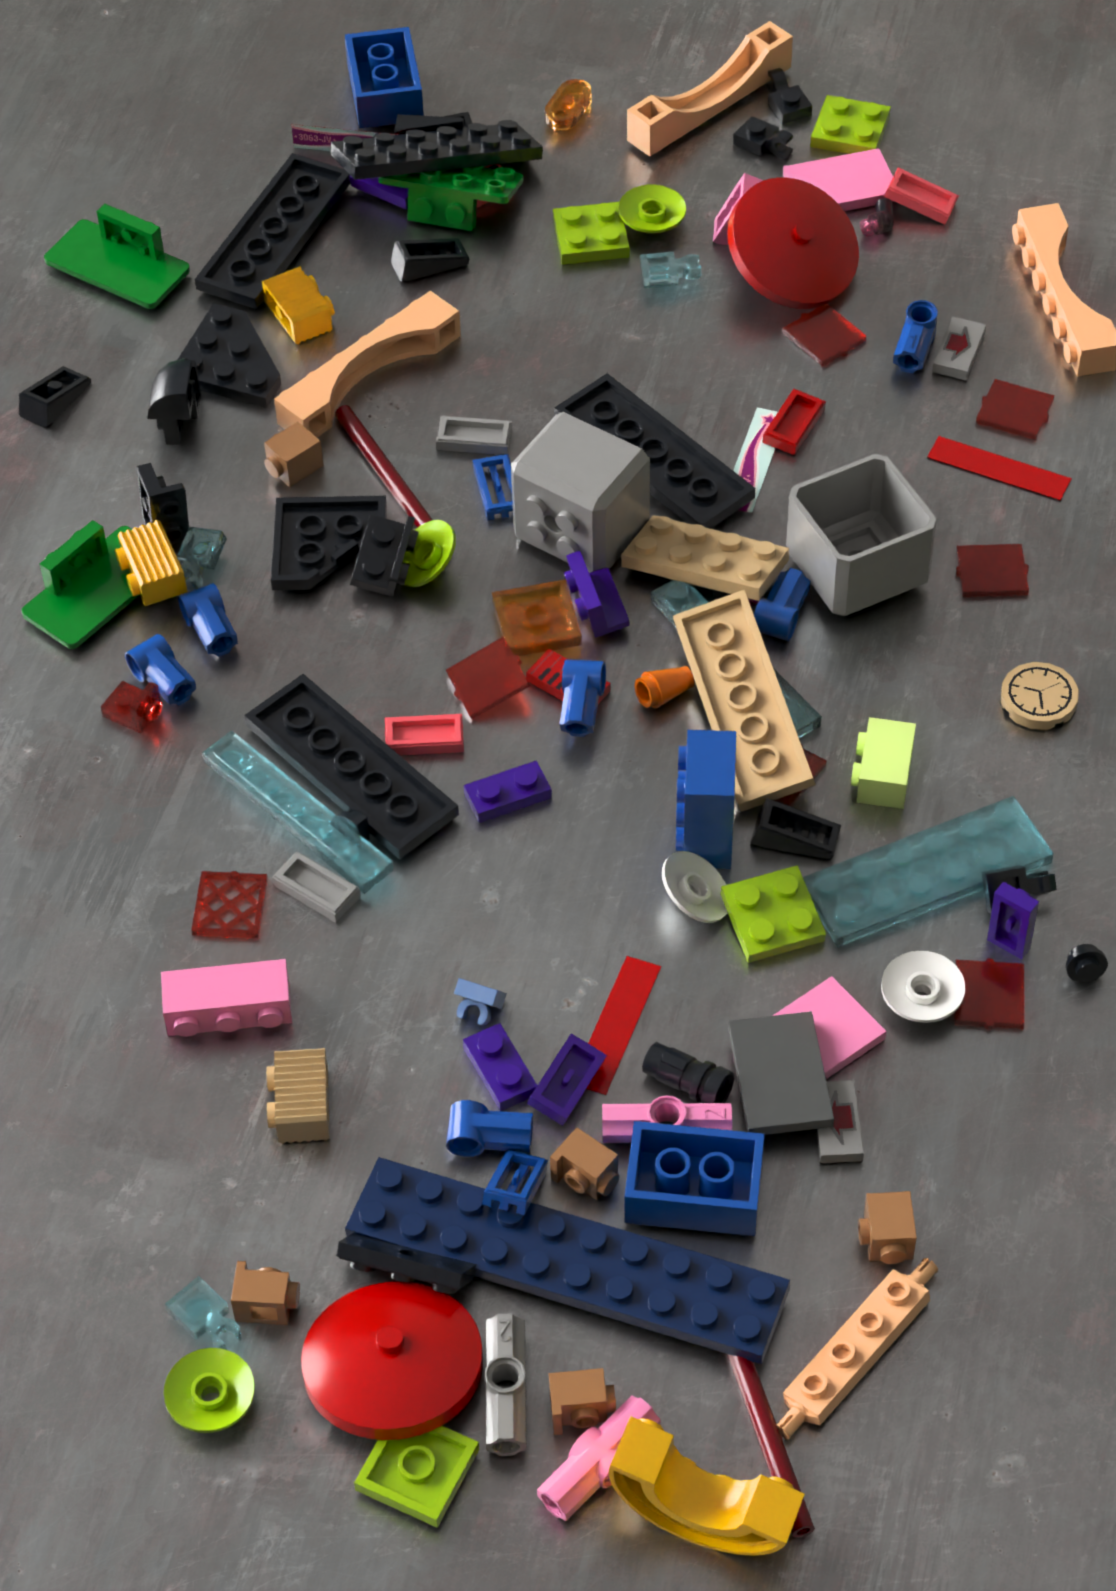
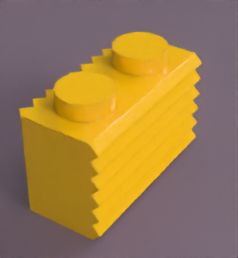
M301 266L262 281L265 303L295 344L299 345L301 341L311 340L314 336L324 335L326 331L330 332L333 329L331 316L335 314L330 298L328 296L323 297L320 294L314 277L312 275H305Z
M155 520L154 523L149 522L147 525L142 524L139 528L134 527L132 530L127 529L125 533L120 531L118 534L120 548L115 549V554L121 570L128 569L130 574L126 575V579L133 597L140 595L144 606H148L188 592L184 572L159 520Z

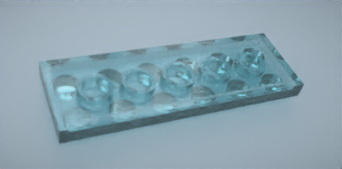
M1011 796L804 876L803 879L822 924L838 948L984 890L981 872L1022 865L1025 867L1026 873L1051 864L1054 853L1016 798Z

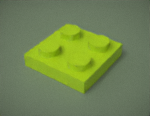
M827 95L811 135L810 147L845 154L878 149L890 118L891 106Z
M619 202L553 209V222L562 265L630 258V247L625 224L618 212Z
M798 865L721 886L720 895L748 963L825 941L826 932Z
M444 1426L411 1438L378 1440L354 1481L355 1491L438 1528L480 1450L479 1442Z

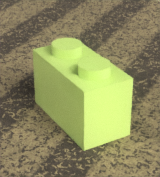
M869 717L867 732H859L856 755L862 756V762H854L851 786L858 787L856 803L904 809L916 723Z

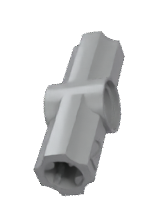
M513 1313L496 1314L495 1317L486 1319V1450L494 1452L499 1456H515L518 1452L525 1451L527 1448L524 1318L514 1316ZM504 1380L516 1383L509 1388H500L496 1385Z

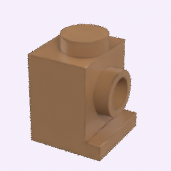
M576 1127L550 1156L551 1179L558 1183L564 1178L568 1186L577 1193L583 1194L585 1192L595 1200H598L602 1195L608 1196L619 1181L618 1154Z
M237 1261L231 1295L235 1322L288 1325L290 1309H297L299 1305L300 1283L291 1282L289 1272H281L272 1267L248 1270L246 1261Z
M603 1368L549 1373L554 1435H563L562 1426L572 1425L576 1428L593 1427L598 1423L605 1422L607 1420V1413H614L616 1411L614 1385H605Z

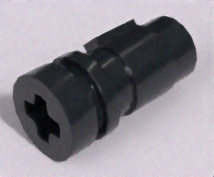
M655 1042L649 1048L642 1065V1071L645 1074L680 1092L689 1093L691 1100L701 1103H725L731 1093L735 1079L733 1071L722 1066L716 1067V1064L711 1061L702 1063L687 1053L673 1047H667L659 1042Z

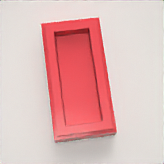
M898 167L884 197L945 225L959 195Z
M462 714L386 717L385 743L400 756L464 752Z

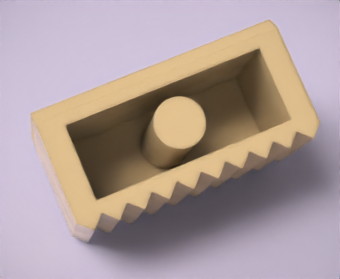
M325 1048L274 1051V1066H267L266 1068L268 1092L275 1091V1102L267 1103L268 1128H276L278 1142L282 1144L295 1141L299 1143L302 1141L310 1142L311 1140L319 1141L321 1139L327 1141L330 1139L328 1064Z

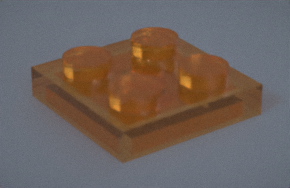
M565 579L492 592V603L507 658L546 652L548 649L557 650L582 645V634Z

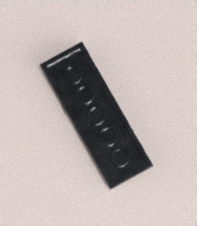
M502 120L497 125L488 126L472 123L468 125V128L459 129L443 126L437 128V131L430 132L408 130L406 134L401 135L378 133L372 138L363 139L356 136H347L343 138V141L331 142V156L354 180L540 160L543 154V146L517 122L512 120Z
M292 153L195 278L196 290L257 309L264 300L262 281L285 272L351 184L350 174L343 168Z
M608 373L554 407V416L565 412L642 448L650 458V494L688 524L702 525L705 528L711 529L755 499V487Z
M304 674L244 715L245 724L343 811L352 812L353 810H359L367 815L369 833L398 859L404 857L459 815L458 805Z

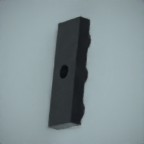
M352 1233L338 1242L336 1254L339 1259L350 1261V1267L355 1270L372 1272L376 1269L391 1272V1278L396 1281L406 1283L416 1282L417 1280L432 1283L431 1288L433 1290L447 1294L457 1293L460 1288L475 1279V1267L477 1265Z

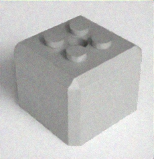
M565 412L555 415L511 463L513 525L516 538L568 562L566 555L580 551L589 573L605 567L610 569L650 519V458L644 450Z
M873 454L792 487L789 494L786 547L789 548V555L805 577L811 580V585L831 612L839 616H847L928 582L931 573L937 518L890 458Z

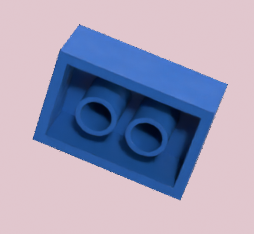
M409 27L345 34L347 66L359 128L396 124L398 114L424 116L422 87Z
M687 730V746H679L678 770L686 771H678L676 851H688L697 854L716 869H731L736 731Z
M634 1121L624 1195V1223L755 1236L765 1134Z

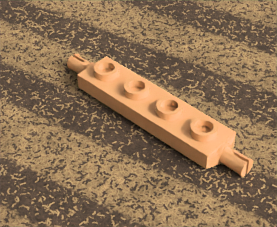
M923 1258L922 1262L910 1275L899 1273L893 1269L785 1389L783 1397L789 1411L776 1424L781 1437L784 1436L785 1440H789L803 1422L821 1425L930 1302L929 1290L925 1288V1284L938 1272V1267L932 1260L929 1262L928 1258Z

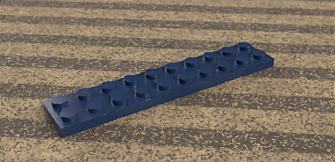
M378 1157L345 1227L346 1236L356 1233L396 1245L477 1264L475 1267V1277L729 1355L743 1357L762 1364L790 1290V1279L535 1203L530 1204L525 1215L517 1214V1206L512 1204L508 1211L499 1209L500 1201L494 1200L491 1207L482 1205L485 1188Z

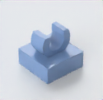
M459 978L454 994L467 999L458 1005L457 1017L466 1019L469 1009L477 1006L480 1009L478 1024L486 1026L490 1022L492 1015L489 1005L502 1009L507 993Z

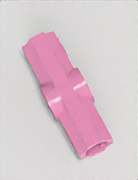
M666 1095L656 1098L651 1104H602L603 1143H631L634 1121L660 1124L661 1122L669 1121L674 1123L672 1125L732 1130L731 1103L683 1104L680 1099Z
M631 1396L599 1428L591 1427L587 1429L572 1446L568 1459L537 1489V1496L544 1503L546 1509L556 1518L567 1521L600 1487L607 1489L612 1486L609 1478V1467L630 1416L636 1419H650L661 1425V1419L641 1397Z

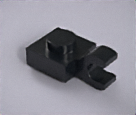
M781 68L768 71V75L772 80V83L767 84V89L770 93L768 105L781 124L812 116V104L799 85L789 87L785 73Z
M752 116L733 134V145L760 156L765 151H769L778 158L786 159L793 152V148L786 146L793 139V135L786 130L779 131V127Z
M1018 865L981 872L986 907L989 913L992 911L994 892L1002 882L1016 889H1022L1030 895L1057 890L1055 874H1049L1048 871L1036 872L1026 876L1025 867Z

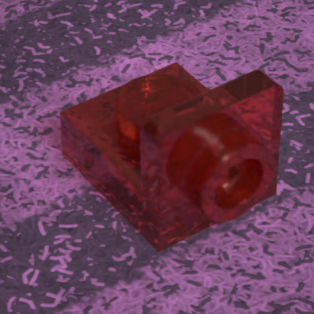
M121 681L101 705L102 717L140 734L150 722H154L158 718L162 710L159 688L153 682H149L142 690Z

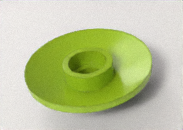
M648 184L637 186L627 191L619 201L618 212L622 221L634 230L644 233H662L672 230L681 224L686 215V203L683 197L675 190L662 185Z
M432 520L414 530L419 532L414 552H406L403 560L404 563L410 564L405 585L410 587L425 585L435 579L448 565L455 550L456 535L454 529L445 521Z
M204 1348L185 1355L171 1368L164 1384V1401L171 1417L180 1426L198 1433H214L233 1426L248 1412L255 1395L254 1377L248 1364L239 1355L222 1348ZM209 1393H216L219 1395V1397L213 1401L203 1400L204 1397Z

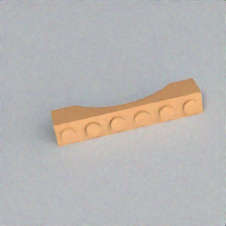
M769 21L746 35L729 60L713 76L699 86L675 96L659 97L650 95L627 109V141L649 157L769 82L771 78L768 75V71L781 68L785 72L791 68L793 36Z
M1059 203L1019 209L1017 224H1014L1012 228L1013 240L1016 245L1020 244L1023 263L1026 268L1030 267L1033 274L1034 288L1036 291H1040L1043 297L1044 311L1053 320L1055 337L1061 339L1064 345L1066 362L1072 364L1077 377L1115 371L1116 329L1112 320L1095 312L1083 303L1072 292L1063 278L1059 260L1065 252L1069 225Z
M432 291L414 300L409 306L393 317L388 318L383 324L367 335L362 336L357 342L341 353L336 354L331 360L315 371L310 372L305 378L274 398L277 424L283 429H287L296 422H299L312 434L319 437L333 426L335 411L338 409L342 399L365 376L382 366L398 360L437 354L461 337L459 310Z

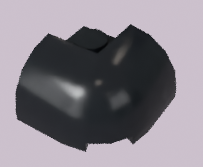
M182 358L169 362L158 371L152 383L147 419H157V428L164 431L166 445H180L183 421L198 419L201 388L196 360Z

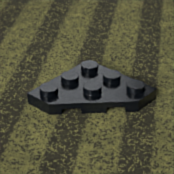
M213 303L177 359L187 358L188 360H196L201 391L264 408L269 406L281 386L279 371L246 312Z
M386 495L276 498L271 567L272 590H310L357 555L369 515L372 514L387 519Z

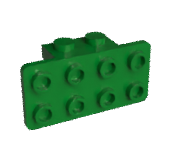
M476 166L378 177V182L385 185L409 188L407 220L472 231L476 226L477 200L499 204L508 203L522 185L523 175L515 173L513 169L506 167L490 169Z
M105 203L96 211L99 225L86 219L79 220L44 255L46 265L148 309L156 308L190 273L189 263L164 253L159 226Z
M92 520L81 530L76 531L58 549L49 553L39 563L45 589L23 606L21 610L23 618L68 649L79 647L139 596L133 597L126 579V575L130 574L128 569L121 570L115 554V549L120 548L118 534L120 531L125 533L127 529L132 530V528L121 526L105 538L103 526Z

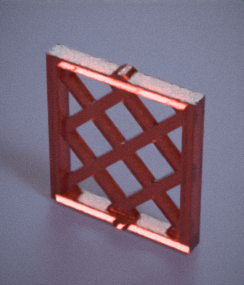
M201 871L191 929L192 935L219 936L222 938H259L268 881L267 874L238 873L237 871ZM211 880H228V882L217 888ZM239 881H254L256 883L245 889ZM207 885L213 892L204 897ZM234 886L240 894L229 900L223 892ZM260 888L257 901L251 894ZM218 896L225 904L213 911L207 903ZM246 898L253 906L241 912L235 904ZM203 908L209 915L200 921ZM231 909L237 917L225 923L219 915ZM256 911L253 924L247 917ZM215 920L221 928H203V926ZM241 921L249 928L248 930L231 929Z

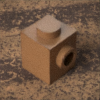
M299 422L264 442L266 454L264 463L266 469L274 478L279 477L289 487L324 466L321 440Z
M910 1191L866 1193L864 1218L858 1219V1235L860 1245L868 1246L869 1262L882 1261L886 1264H898L905 1260L914 1259L917 1237Z

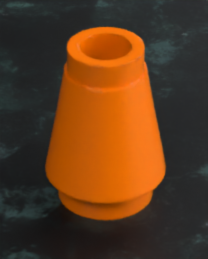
M687 666L647 671L640 678L636 679L635 693L639 702L644 707L659 708L694 686V677L692 671Z

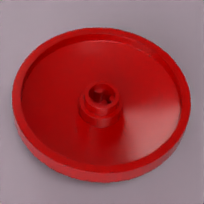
M770 178L755 184L745 192L731 212L727 236L733 261L744 279L765 298L789 308L813 309L832 302L852 282L859 262V246L854 227L841 206L820 188L795 178Z
M384 1282L356 1289L328 1306L314 1321L307 1333L302 1349L301 1365L309 1399L317 1411L331 1424L345 1432L363 1438L399 1440L419 1436L442 1426L454 1418L468 1404L477 1390L482 1376L483 1350L479 1329L474 1319L456 1299L423 1284Z

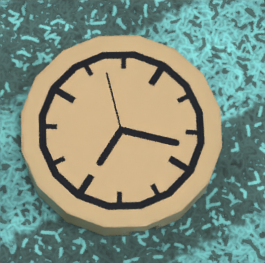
M1031 662L1019 665L1008 672L1002 682L1000 703L1003 709L1005 707L1010 713L1009 717L1015 723L1029 729L1048 730L1055 728V724L1063 721L1066 723L1072 718L1078 705L1079 689L1074 678L1064 669L1050 663Z

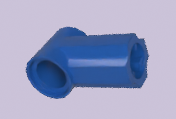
M914 301L906 309V320L893 356V363L903 372L914 373L917 370L923 369L930 345L935 340L938 310L929 301Z
M789 568L785 572H780L767 599H760L754 612L760 633L785 641L791 640L797 626L799 610L810 590L811 580L807 579L802 571Z
M212 583L178 596L179 606L188 627L194 626L207 653L215 654L218 657L230 653L231 649L238 644L237 634L226 616L224 603L216 585Z
M156 634L125 653L126 662L133 675L141 682L147 680L169 705L177 704L180 706L190 700V696L196 690L195 680L176 661L172 648L162 635Z
M572 659L564 661L562 672L564 698L559 724L561 731L575 737H586L587 734L594 733L599 696H603L606 685L605 661Z
M472 1100L455 1102L451 1105L446 1147L451 1153L463 1157L478 1156L483 1153L484 1149L530 1153L533 1134V1113L490 1111L482 1103Z

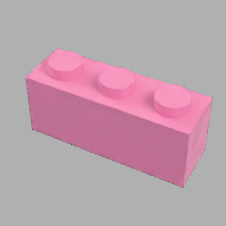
M286 959L161 972L163 1017L168 1036L179 1035L188 1037L204 1032H233L242 1028L261 1026L273 1028L280 1024L292 1023L290 982Z

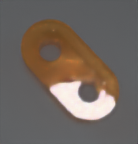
M571 79L563 82L545 106V123L547 126L556 131H566L573 128L591 104L592 91L590 84L580 79Z

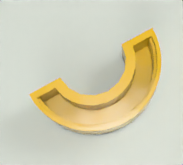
M632 1416L628 1420L609 1467V1478L613 1488L622 1500L639 1515L681 1539L730 1554L756 1556L771 1554L782 1549L787 1544L805 1495L795 1490L790 1482L779 1477L768 1478L761 1474L755 1479L740 1481L726 1475L709 1473L699 1468L691 1459L682 1456L674 1445V1435L664 1431L660 1424L650 1419H636Z

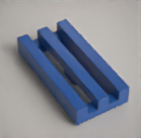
M508 454L473 460V470L487 521L494 520V514H501L502 518L509 517V512L513 511L512 501H505L496 465L502 464L512 499L511 462ZM488 466L497 504H492L483 467Z
M507 1150L484 1191L482 1205L491 1207L494 1200L500 1201L499 1209L508 1211L512 1204L517 1206V1214L525 1215L546 1175L548 1160ZM513 1163H520L507 1190L501 1189ZM530 1166L534 1167L521 1194L517 1193L530 1170Z

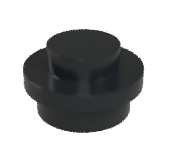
M1081 944L1074 947L1068 953L1065 968L1068 976L1073 981L1080 983L1091 982L1105 973L1108 961L1105 954L1096 946Z

